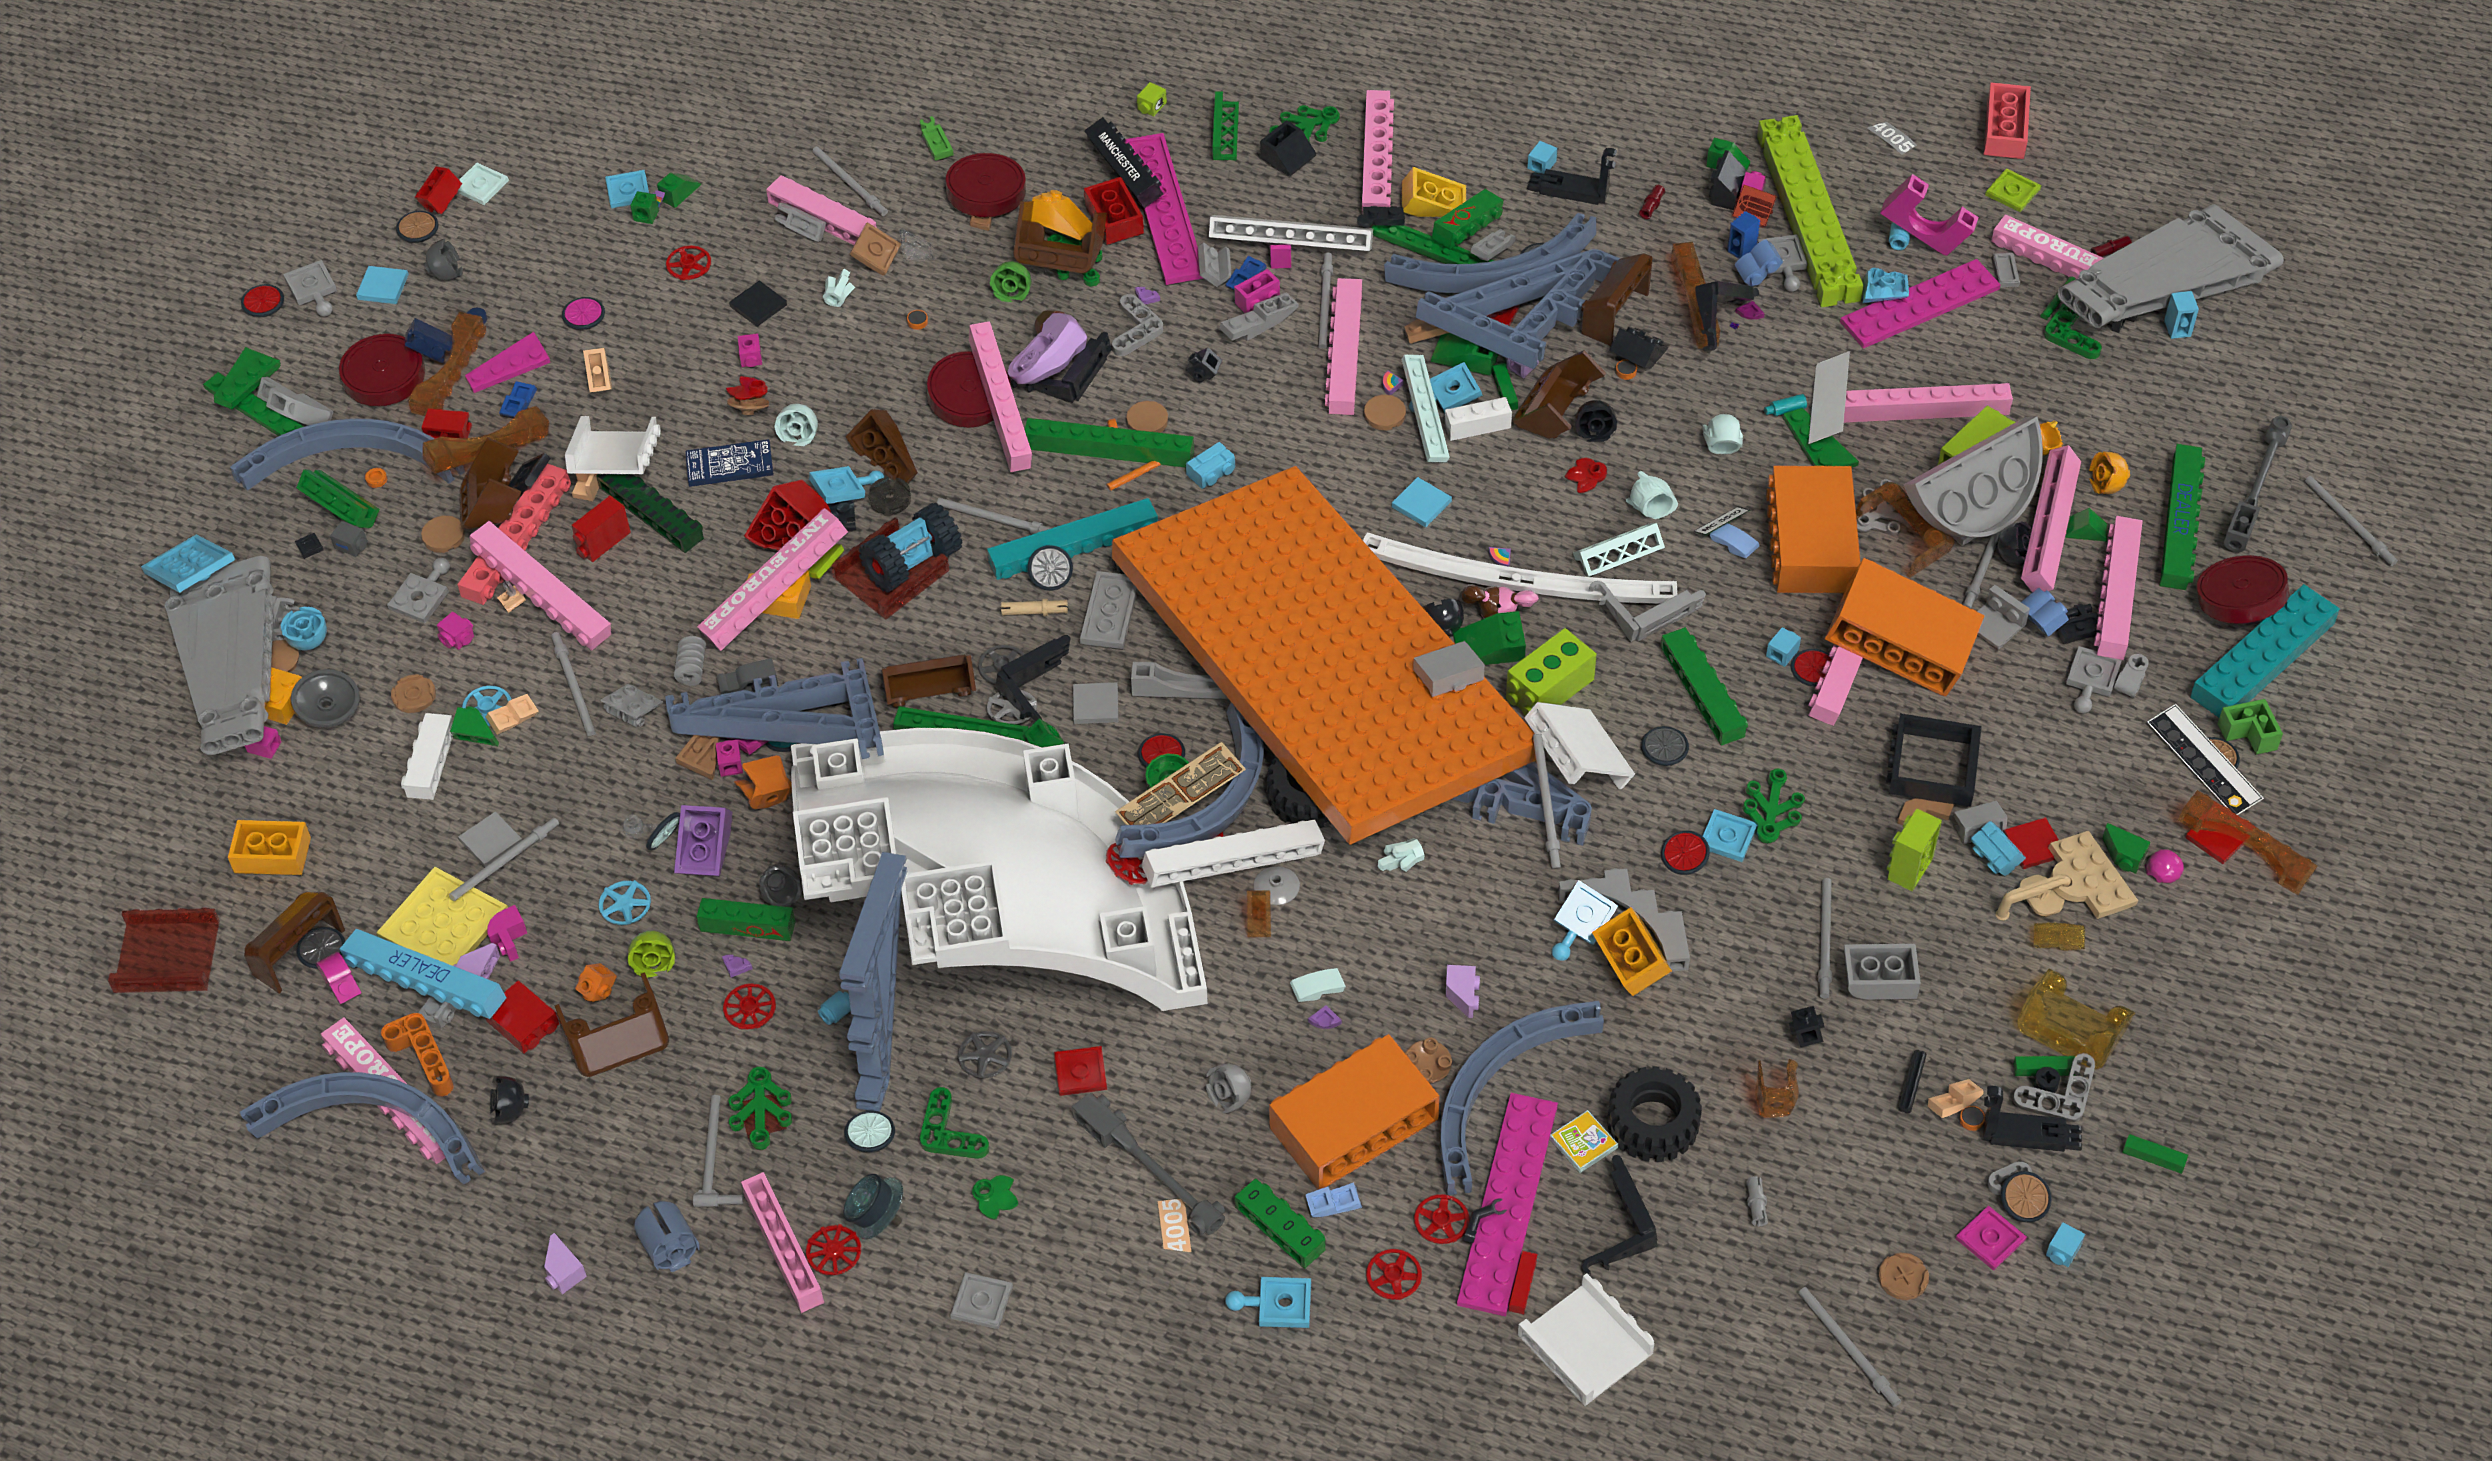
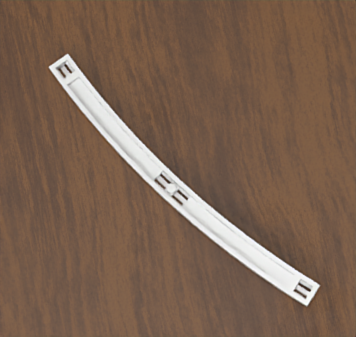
M1368 532L1363 539L1367 546L1371 544L1378 547L1377 549L1369 548L1382 561L1447 578L1486 586L1506 587L1514 591L1532 590L1534 593L1600 601L1604 595L1599 589H1594L1593 592L1588 590L1592 582L1602 581L1619 602L1661 604L1677 595V581L1621 580L1547 573L1456 557L1415 547ZM1500 576H1502V577H1508V578H1512V580H1511V581L1503 580V579H1499V577H1500ZM1521 580L1533 581V584L1521 583ZM1660 592H1672V595H1660Z

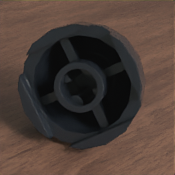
M1591 400L1579 407L1575 416L1577 434L1583 438H1591L1587 442L1607 441L1610 435L1617 430V417L1614 409L1608 403L1601 400ZM1590 431L1596 432V435H1591Z
M2021 521L2010 524L1999 535L1996 550L2008 564L2024 566L2030 541L2028 531L2032 530L2026 522Z
M1444 599L1441 600L1442 604L1435 606L1434 602L1423 606V609L1449 638L1461 628L1464 621V610L1459 600Z
M494 1076L492 1083L497 1084L496 1089H491L490 1114L495 1110V1117L491 1120V1123H511L521 1116L523 1108H528L529 1094L524 1093L523 1085L515 1078Z

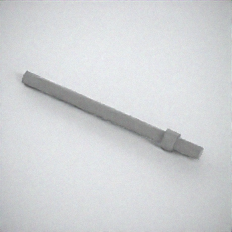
M818 146L813 148L812 152L858 193L871 209H875L882 216L887 215L888 210L880 204V200L876 196L870 195Z
M1331 253L1324 254V264L1321 266L1323 280L1318 347L1323 349L1327 347L1331 276L1333 275Z
M2312 476L2305 479V483L2372 547V551L2377 556H2381L2391 566L2397 563L2398 560L2387 550L2388 547L2371 535Z
M940 497L937 500L938 505H942L944 508L1030 531L1031 534L1051 529L1050 527L1043 526L1040 522L1033 521L1031 523Z
M2001 531L1991 535L1972 584L1968 586L1965 592L1966 598L1963 605L1970 609L1974 600L1979 596V587L1996 548Z
M554 632L551 635L555 646L554 652L556 657L560 659L587 736L595 735L594 726L568 658L569 651L567 646L563 644L560 633Z
M1534 734L1533 741L1548 840L1546 842V849L1550 854L1551 868L1559 869L1561 868L1559 850L1561 849L1560 842L1556 837L1542 734Z
M553 817L544 825L534 828L529 836L449 894L450 899L456 901L533 843L543 840L547 837L548 832L559 825L558 820Z
M1830 878L1822 880L1820 970L1818 971V982L1820 983V997L1823 999L1829 998V987L1832 982V971L1830 970L1832 880Z
M1806 1287L1802 1288L1799 1291V1295L1873 1382L1872 1386L1876 1391L1882 1393L1893 1407L1899 1405L1901 1399L1890 1388V1382L1884 1375L1880 1376Z

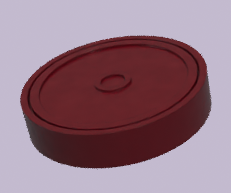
M994 153L972 154L956 161L947 171V198L956 209L968 215L978 217L1003 215L1017 208L1020 205V201L1024 200L1026 194L1025 172L1016 161L1009 157Z
M377 334L356 342L344 353L339 364V374L346 393L353 400L368 406H387L403 401L417 391L425 377V365L421 353L405 346L404 336Z
M972 351L950 354L939 360L932 367L927 379V399L932 411L940 419L949 424L966 428L979 427L994 421ZM1006 371V374H1007V377H1008V380H1009V383H1010V386H1011L1010 377H1009L1008 372Z
M2243 555L2221 560L2208 567L2197 581L2199 605L2205 614L2222 622L2249 623L2265 619L2278 612L2289 598L2287 572L2276 561L2262 556Z

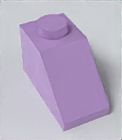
M491 943L462 955L458 963L453 966L489 979L500 957L497 945Z
M553 1233L550 1236L544 1265L547 1273L545 1280L553 1290L557 1288L564 1294L587 1276L583 1265L558 1236Z

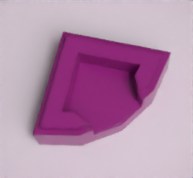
M1754 301L1736 308L1735 312L1743 318L1755 320L1764 318L1765 315Z

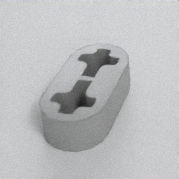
M2020 1161L2001 1168L1990 1175L1988 1189L1995 1195H2001V1185L1994 1184L1996 1179L2002 1182L2013 1173H2016L2017 1170L2032 1172V1169L2027 1163Z

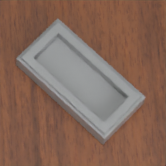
M2014 253L1993 254L1994 268L1997 281L2001 284L2000 287H2019L2020 280Z

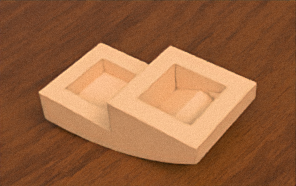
M528 694L510 700L506 706L488 712L486 719L498 735L535 716L539 711Z
M1970 1079L1949 1084L1948 1093L1928 1098V1107L1941 1118H1944L1971 1105L1983 1095V1090Z

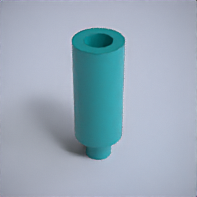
M1799 394L1772 401L1770 406L1764 407V412L1766 415L1773 414L1775 417L1800 408L1806 409L1807 400L1804 394Z

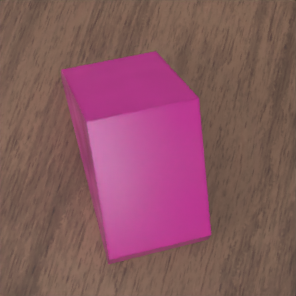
M1291 244L1270 245L1271 269L1291 268Z

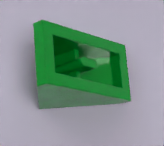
M2087 508L2069 517L2065 538L2107 542V523L2093 510Z

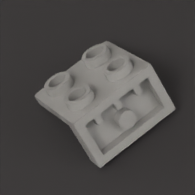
M1994 585L1989 589L1986 604L1977 611L1985 615L1977 635L1995 648L2000 649L2026 625L2030 608Z

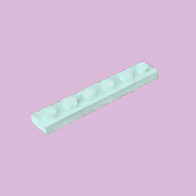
M1404 355L1402 364L1427 462H1447L1450 456L1424 355Z

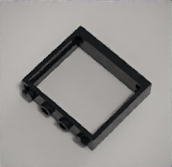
M1900 713L1898 724L1894 723L1892 735H1896V738L1891 740L1890 751L1894 752V755L1890 754L1888 768H1892V771H1888L1886 777V784L1890 785L1889 794L1971 807L1975 792L1982 726ZM1904 734L1969 744L1964 787L1899 777Z

